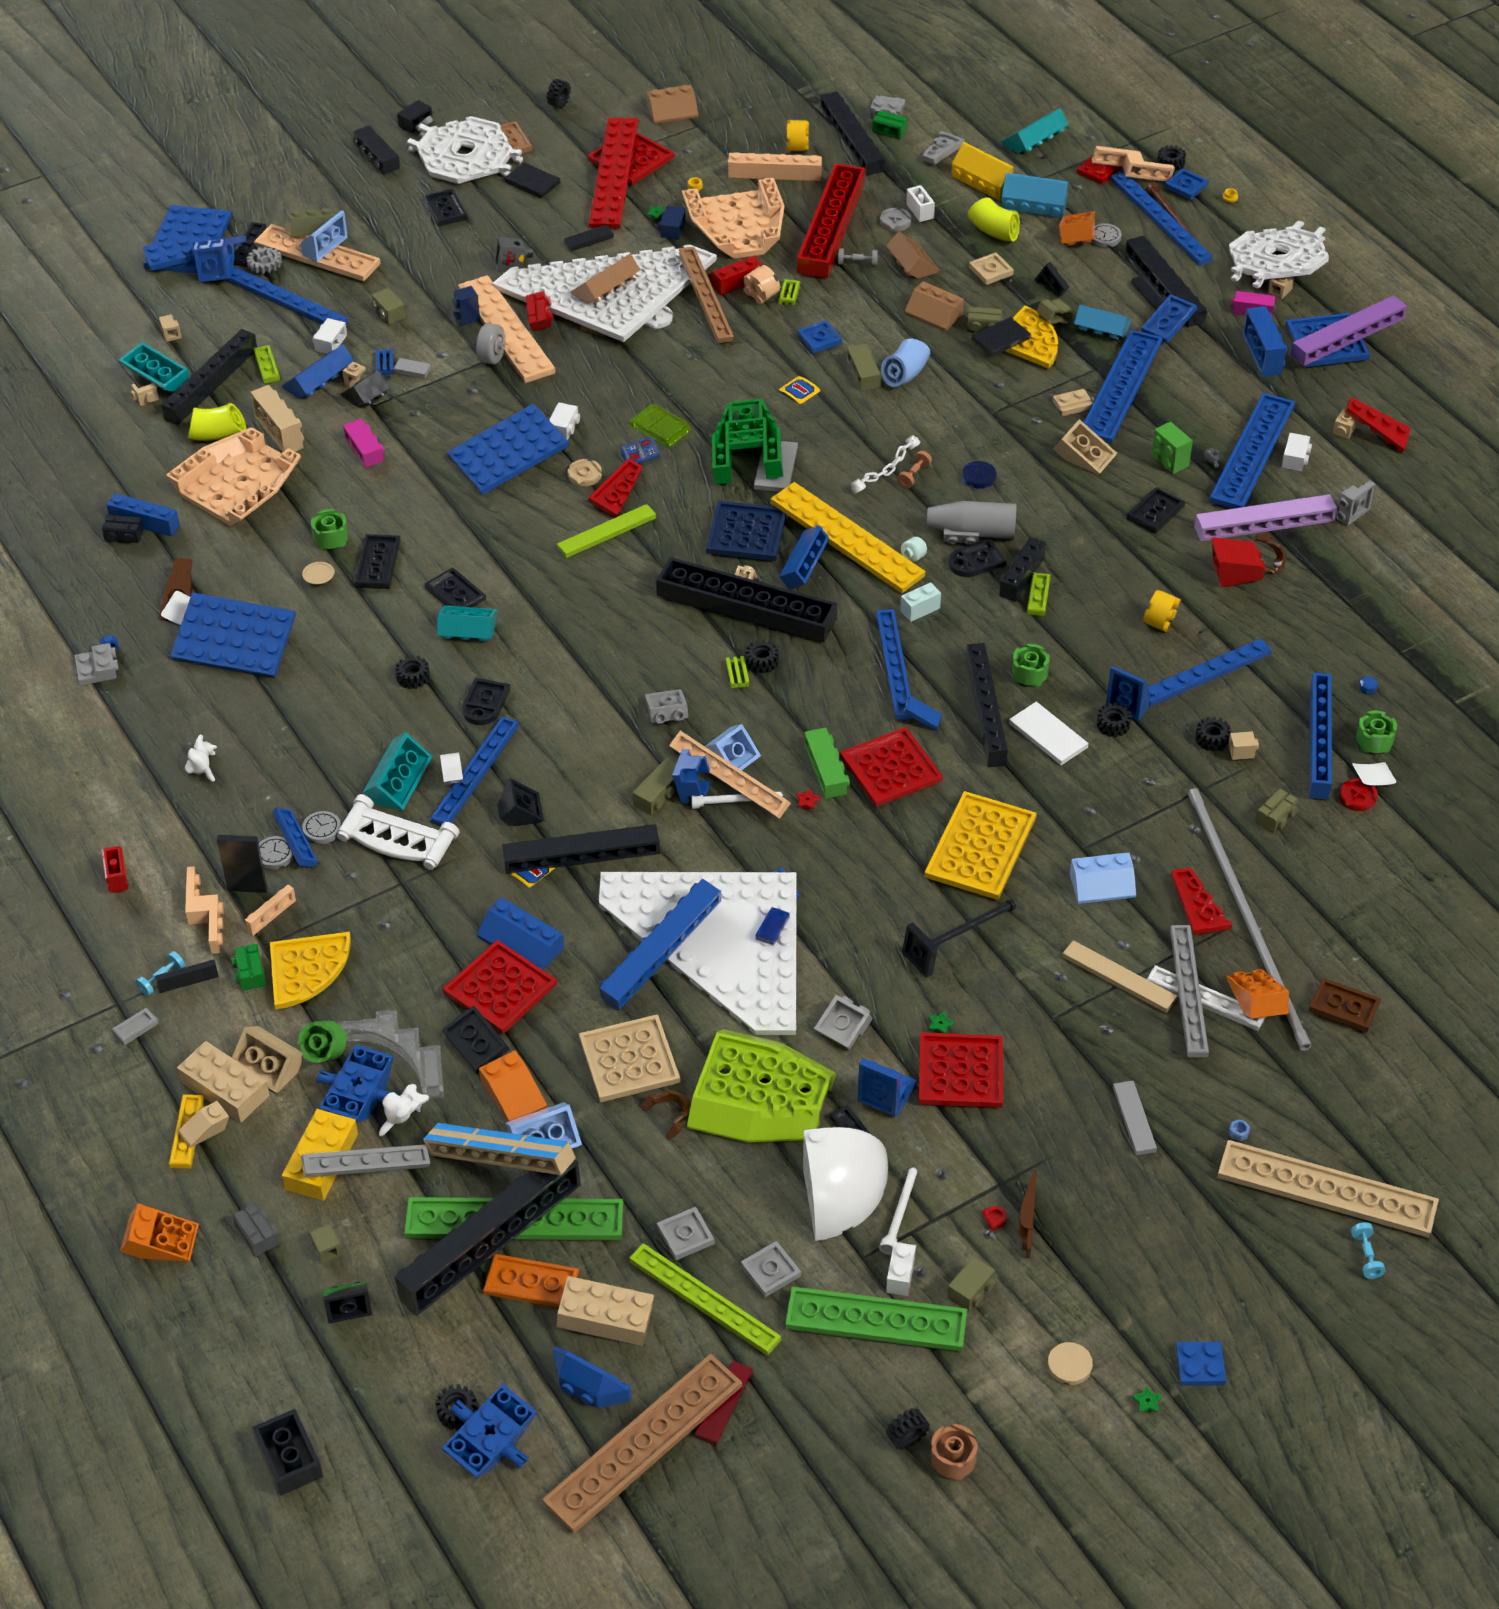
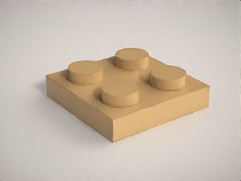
M997 253L969 262V268L986 285L1012 276L1014 272Z

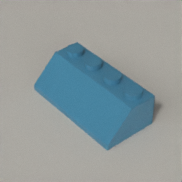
M1006 173L1001 207L1016 212L1062 218L1066 209L1068 182Z

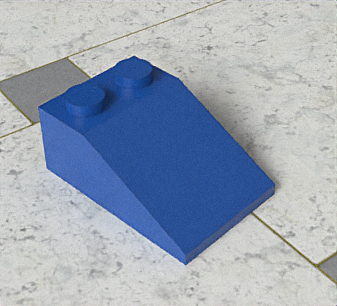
M1112 666L1110 668L1106 706L1108 703H1111V705L1117 703V706L1123 704V708L1127 707L1128 711L1131 712V718L1139 721L1149 708L1151 695L1146 680Z

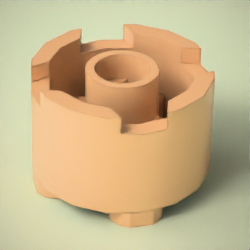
M763 265L761 267L758 266L744 277V292L746 295L752 296L758 304H762L779 292L780 283L779 281L776 282L773 277L775 273L769 267Z

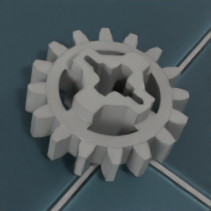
M264 246L263 249L258 247V250L253 249V253H248L246 257L248 268H251V271L256 270V273L262 272L264 274L265 271L271 273V270L276 271V267H281L280 264L282 263L281 253L278 252V249L273 250V247L267 248Z

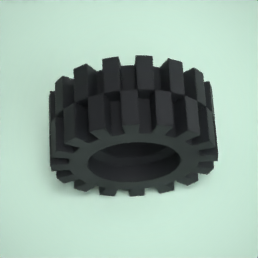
M554 79L550 83L551 86L548 87L547 103L562 109L563 106H566L565 103H568L567 99L570 98L571 86L566 81Z
M1166 145L1165 148L1161 147L1159 149L1157 163L1173 165L1175 168L1174 172H1176V169L1180 171L1184 168L1186 160L1185 150H1182L1181 147L1178 148L1176 145L1175 147L1173 145H1170V147Z
M756 640V644L752 642L750 643L751 646H747L746 664L748 668L751 667V671L756 670V673L762 671L763 674L766 673V670L771 672V668L773 670L776 669L779 662V651L774 643L771 645V641L765 643V640H762V642ZM759 655H765V656H768V657H766V658H759V657H757V656H759Z
M411 655V658L406 656L405 660L401 658L399 660L400 663L397 662L395 669L399 685H402L404 688L408 686V689H412L414 686L415 689H418V685L423 687V683H428L430 679L429 665L424 658L420 659V656L414 658V655ZM410 671H418L417 673L413 674L408 673Z
M1108 703L1107 706L1104 704L1099 709L1096 725L1098 730L1102 731L1104 735L1108 733L1109 737H1111V734L1117 737L1119 734L1121 737L1130 729L1132 715L1127 707L1123 708V704L1117 706V703H1114V705ZM1110 718H1115V719H1118V720H1120V721L1114 722V721H1110V720H1108V719H1110Z
M1207 717L1206 720L1203 718L1198 723L1195 740L1203 749L1207 747L1208 751H1210V748L1213 751H1217L1218 748L1220 751L1223 747L1226 748L1229 743L1230 725H1227L1228 722L1226 721L1222 722V718H1219V720H1216V717H1213V719ZM1208 732H1214V733H1217V734H1219V735H1217V736L1209 735Z
M457 1384V1388L454 1389L453 1385H450L448 1391L444 1388L442 1390L443 1394H438L436 1411L439 1421H442V1425L446 1427L448 1424L449 1429H453V1426L456 1425V1429H460V1425L465 1423L448 1410V1406L460 1400L471 1411L475 1412L478 1410L476 1396L471 1389L468 1391V1387L465 1385L463 1389H461V1384Z
M911 1408L909 1412L906 1410L904 1414H899L897 1419L891 1421L892 1424L887 1426L886 1434L896 1449L903 1450V1448H909L910 1445H915V1442H919L922 1436L925 1437L926 1432L930 1429V1424L918 1408Z

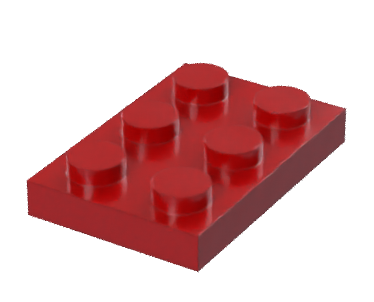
M1092 155L1077 168V174L1103 185L1122 166L1093 163Z

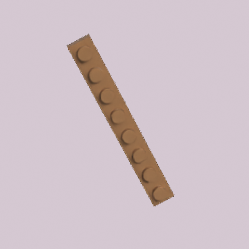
M695 247L679 248V256L717 343L733 341L732 331Z

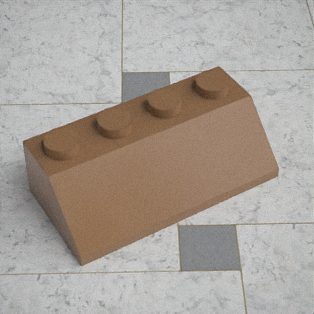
M630 253L570 293L587 304L592 301L596 303L603 299L602 295L604 293L607 296L614 292L613 288L615 286L620 288L626 284V279L630 281L637 277L636 273L641 269Z

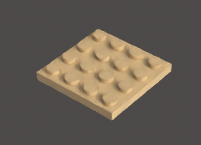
M658 1014L579 1033V1039L600 1102L680 1083V1076Z

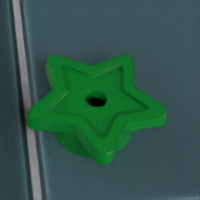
M650 206L647 216H651L653 220H661L662 212H665L663 211V206Z
M946 1012L941 1013L939 1016H929L932 1022L929 1027L930 1031L946 1033L948 1027L954 1025V1021L947 1019Z
M1145 1387L1143 1393L1135 1394L1133 1399L1138 1402L1139 1412H1159L1157 1403L1162 1399V1395L1154 1394L1149 1387Z

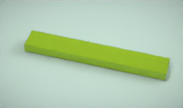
M645 504L557 543V548L565 558L571 557L656 519V513Z

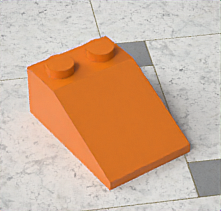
M1095 211L1063 216L1059 224L1062 244L1074 245L1078 241H1082V243L1091 242V239L1095 237Z
M515 1050L479 1068L482 1086L508 1122L548 1108L526 1064Z

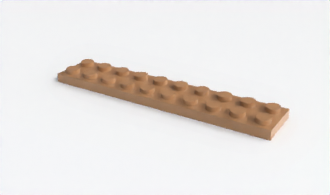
M712 1354L708 1355L542 1499L543 1504L573 1534L576 1533L740 1389L742 1382Z

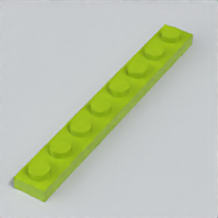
M644 1243L630 1256L629 1262L765 1355L768 1356L780 1343L781 1336Z

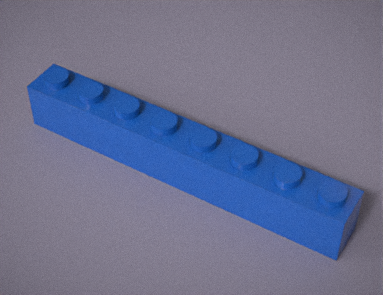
M1313 672L1310 684L1309 798L1329 799L1332 785V674Z
M703 878L698 883H695L691 887L690 892L685 897L683 896L679 899L677 906L666 913L664 920L653 927L648 937H644L640 941L639 946L634 951L629 952L626 960L621 965L619 964L615 967L613 974L601 982L599 988L601 998L617 1010H620L722 901L721 890Z

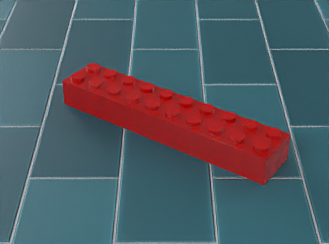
M834 164L798 254L797 273L821 278L829 277L865 184V168Z

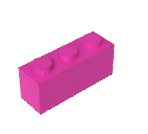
M362 418L343 425L346 441L365 468L384 461L383 454L385 450L383 445L378 443L376 435L371 433L369 425L365 424Z

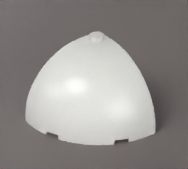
M842 1127L804 1130L803 1172L815 1241L842 1234V1231L850 1227H856L879 1204L888 1179V1159L884 1145L873 1135L861 1130Z

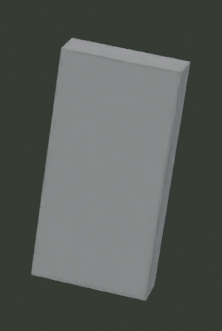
M399 358L394 367V373L426 379L431 370V364Z
M145 1008L114 1027L112 1031L121 1043L126 1045L159 1023L157 1018Z

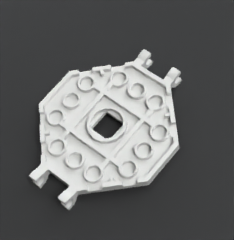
M473 116L467 117L465 121L458 122L456 120L445 123L446 126L439 128L437 126L428 127L420 124L418 127L419 130H422L419 134L422 137L420 142L411 138L407 141V144L411 145L408 148V152L418 151L431 177L457 184L499 172L506 177L511 173L509 172L511 165L506 164L510 157L520 164L523 161V157H519L522 154V150L512 149L499 123ZM461 146L473 149L468 154L457 153Z
M1297 221L1292 227H1286V230L1277 231L1276 228L1265 229L1263 232L1255 234L1254 231H1247L1229 244V251L1236 266L1231 268V272H1235L1231 280L1237 282L1242 273L1252 275L1256 279L1253 287L1259 288L1263 284L1264 279L1312 274L1329 260V255L1325 251V246L1322 242L1325 240V237L1322 236L1325 228L1319 227L1313 233L1300 229L1304 222ZM1277 250L1286 254L1273 255L1272 253Z

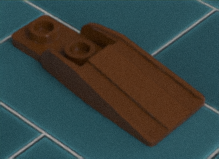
M174 559L172 573L166 585L158 616L160 620H168L162 617L161 613L175 591L191 597L193 588L191 577L192 559Z
M1037 1170L1033 1172L1020 1211L1018 1232L1019 1236L1023 1238L1022 1250H1026V1258H1030Z

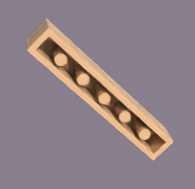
M729 153L728 178L821 181L822 156Z

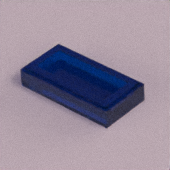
M771 907L755 934V939L774 946L790 918V913Z

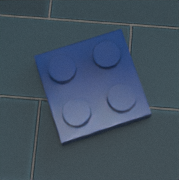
M1182 168L1165 182L1164 188L1191 200L1208 186L1209 180Z
M827 320L797 331L799 338L813 354L842 344V338Z
M1221 1342L1176 1343L1180 1386L1226 1385Z

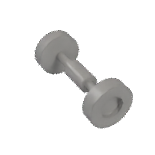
M839 248L838 264L843 265L844 258H850L857 261H864V259L872 260V266H877L878 250H873L872 256H864V254L844 255V248Z

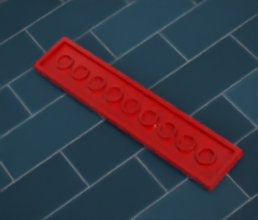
M614 117L607 120L589 228L607 225L609 228L621 229L639 124L638 118Z

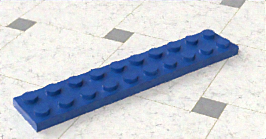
M1131 329L1084 421V424L1104 442L1113 443L1162 344L1163 337Z
M1267 393L1262 394L1210 496L1209 502L1231 509L1246 506L1295 407V401Z

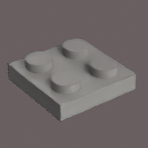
M696 1207L657 1223V1228L675 1261L715 1244V1239Z
M777 1241L740 1262L741 1268L764 1297L801 1277L800 1269Z

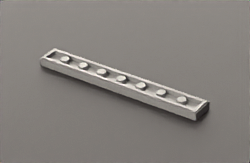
M1170 925L1187 1057H1208L1209 1050L1191 926Z

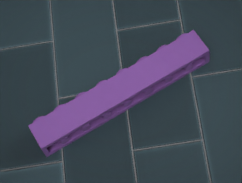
M1395 296L1384 299L1364 310L1296 340L1292 345L1291 356L1305 366L1403 320L1407 305Z

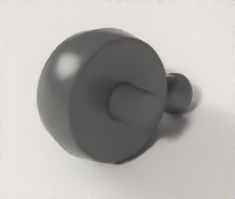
M1214 448L1207 449L1204 452L1205 461L1213 464L1215 469L1218 468L1219 451Z

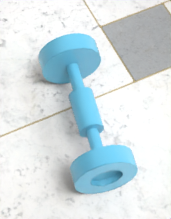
M174 951L169 953L167 959L170 964L166 967L163 966L155 972L149 981L144 977H139L135 981L137 988L145 996H149L154 992L151 983L156 980V975L168 972L171 967H174L176 970L185 967V962L178 953Z
M1366 1222L1356 1224L1351 1228L1352 1237L1356 1240H1363L1364 1254L1366 1259H1369V1263L1362 1269L1364 1276L1368 1279L1381 1277L1386 1272L1384 1263L1373 1260L1372 1246L1367 1241V1238L1371 1237L1374 1233L1373 1227L1370 1223Z

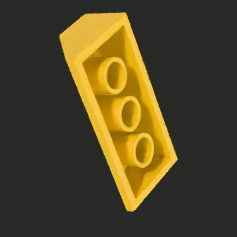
M965 142L962 143L952 162L951 176L999 201L1002 200L1006 173H1013V166Z

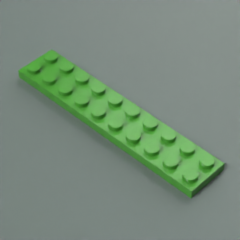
M409 1197L405 1238L443 1239L453 1228L460 1226L468 1216L474 1215L485 1203L490 1202L494 1198ZM564 1199L515 1239L622 1240L623 1199Z

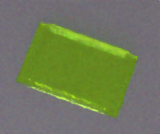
M650 404L629 421V424L669 447L692 430L687 421L656 404Z

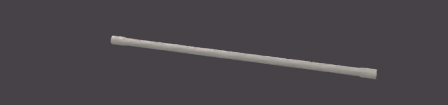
M1196 788L1191 789L1188 792L1190 801L1196 809L1265 969L1271 977L1284 986L1207 813L1200 792ZM1289 998V1014H1286L1300 1050L1306 1051L1312 1045Z

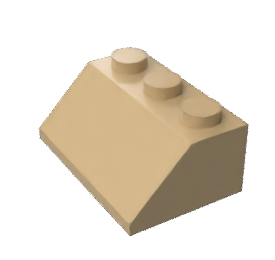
M259 1026L244 1027L232 1056L234 1060L266 1080L268 1088L276 1093L298 1073L304 1059L301 1051Z

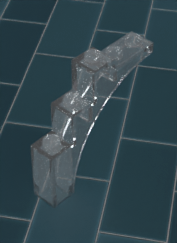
M397 1010L376 1012L377 1018L336 1022L346 1031V1041H360L378 1045L401 1057L413 1069L420 1081L423 1094L428 1095L429 1099L445 1097L440 1045L421 1047L419 1028L408 1027L399 1029Z

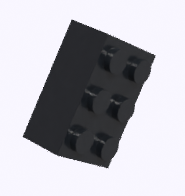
M296 1409L252 1427L257 1445L280 1496L323 1477L320 1461Z

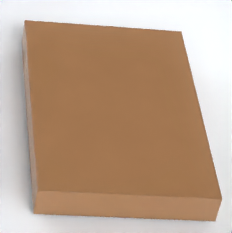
M516 121L500 125L512 149H520L522 153L533 151L532 145Z

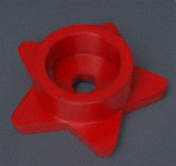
M810 789L804 794H796V797L800 800L798 807L803 809H814L815 802L820 800V797L813 795Z

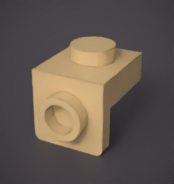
M355 362L348 365L343 370L345 386L351 388L360 380V375L366 371V368Z
M154 383L141 388H137L135 384L131 385V397L140 406L159 400Z

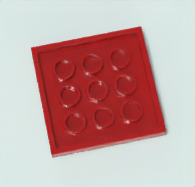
M637 132L628 183L634 185L675 158V152ZM603 146L587 155L588 161L598 167Z
M907 727L840 752V758L875 807L943 782L942 774Z
M497 940L443 988V994L466 1010L475 1006L489 1024L503 1035L557 985V979Z
M920 1032L919 1104L1002 1108L1003 1036Z

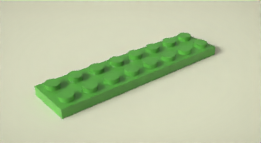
M792 1287L786 1329L962 1352L967 1309Z

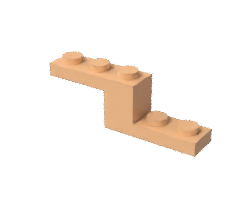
M1096 146L1092 157L1093 163L1122 166L1127 177L1167 182L1172 177L1175 169L1173 165L1144 162L1140 151Z
M195 866L187 867L185 913L188 925L209 923L211 954L220 953V945H223V934L220 933V929H223V918L220 917V914H224L223 902H219L218 894L200 896V890L197 889V886L201 885L200 874H196Z

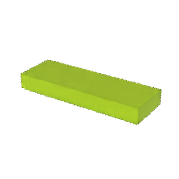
M270 345L253 348L263 383L280 381Z
M1033 572L1027 614L1045 616L1051 574Z

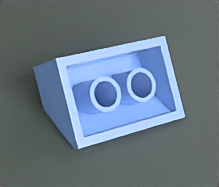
M344 211L337 213L301 242L302 256L318 262L348 238Z
M1130 853L1075 858L1071 860L1070 877L1078 904L1136 897L1134 867Z
M565 1102L505 1123L508 1133L568 1141L571 1149L582 1145L570 1105Z

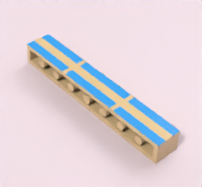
M437 1123L423 1139L432 1156L562 1175L575 1160V1155L568 1141Z

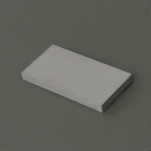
M781 441L784 477L766 479L764 449L762 448L754 490L780 492L790 485L798 443Z

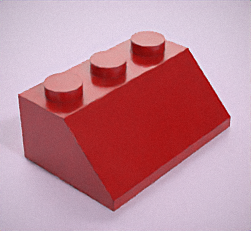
M755 256L748 257L707 274V277L715 290L720 295H724L744 287V277L758 266L761 267L762 263Z

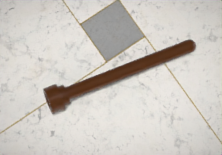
M1155 182L1149 183L1145 191L1150 196L1155 197L1167 213L1189 233V228L1159 193L1158 185Z

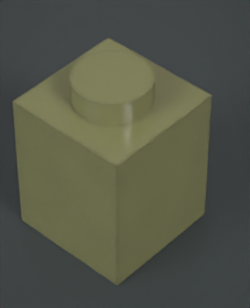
M330 1224L310 1232L313 1247L321 1264L342 1256L340 1243Z

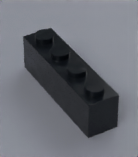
M370 125L353 131L354 145L361 150L363 155L365 154L368 157V160L375 165L377 170H380L385 175L400 169L399 156Z
M1029 537L1001 580L1000 597L1014 602L1017 601L1032 578L1033 572H1036L1045 558L1046 542Z

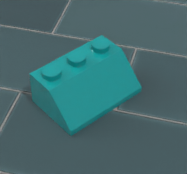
M444 605L437 616V635L447 639L455 636L460 637L462 640L478 638L479 641H489L494 636L498 609Z

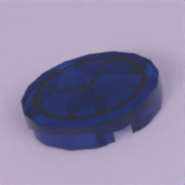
M974 461L964 466L962 478L967 485H973V488H987L996 481L997 472L994 466L987 462Z

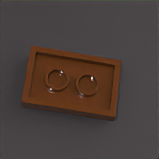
M1323 978L1312 1000L1309 1012L1367 1033L1380 1005L1381 998Z

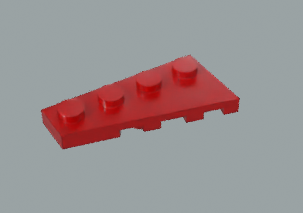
M1352 397L1348 400L1345 413L1360 424L1368 425L1371 432L1375 435L1379 433L1385 438L1384 441L1389 445L1391 443L1398 447L1397 451L1401 454L1403 453L1409 437L1410 427Z
M628 458L589 496L588 502L612 517H618L642 472L643 466Z
M1191 867L1171 871L1173 883L1193 935L1232 929V923L1229 919L1226 920L1223 915L1224 912L1215 905L1210 893L1204 890L1202 882Z

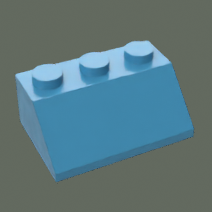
M1079 305L1074 324L1078 326L1079 330H1094V334L1102 336L1103 333L1110 334V338L1118 340L1119 337H1125L1132 321L1126 316Z

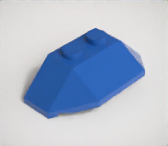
M554 1346L552 1349L559 1386L564 1393L574 1395L580 1398L584 1404L593 1405L596 1408L630 1401L631 1386L622 1383L618 1378L582 1358Z

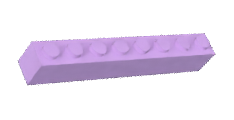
M1330 494L1196 514L1194 528L1200 541H1207L1214 537L1227 538L1335 521L1337 507Z

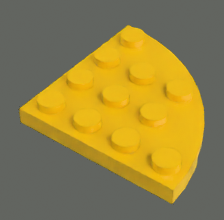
M1025 305L1013 319L1031 333V339L1005 351L1049 369L1057 356L1058 337L1050 322L1045 321L1034 309Z
M350 932L270 942L275 1010L291 1007L311 999L325 990L338 977L350 953Z

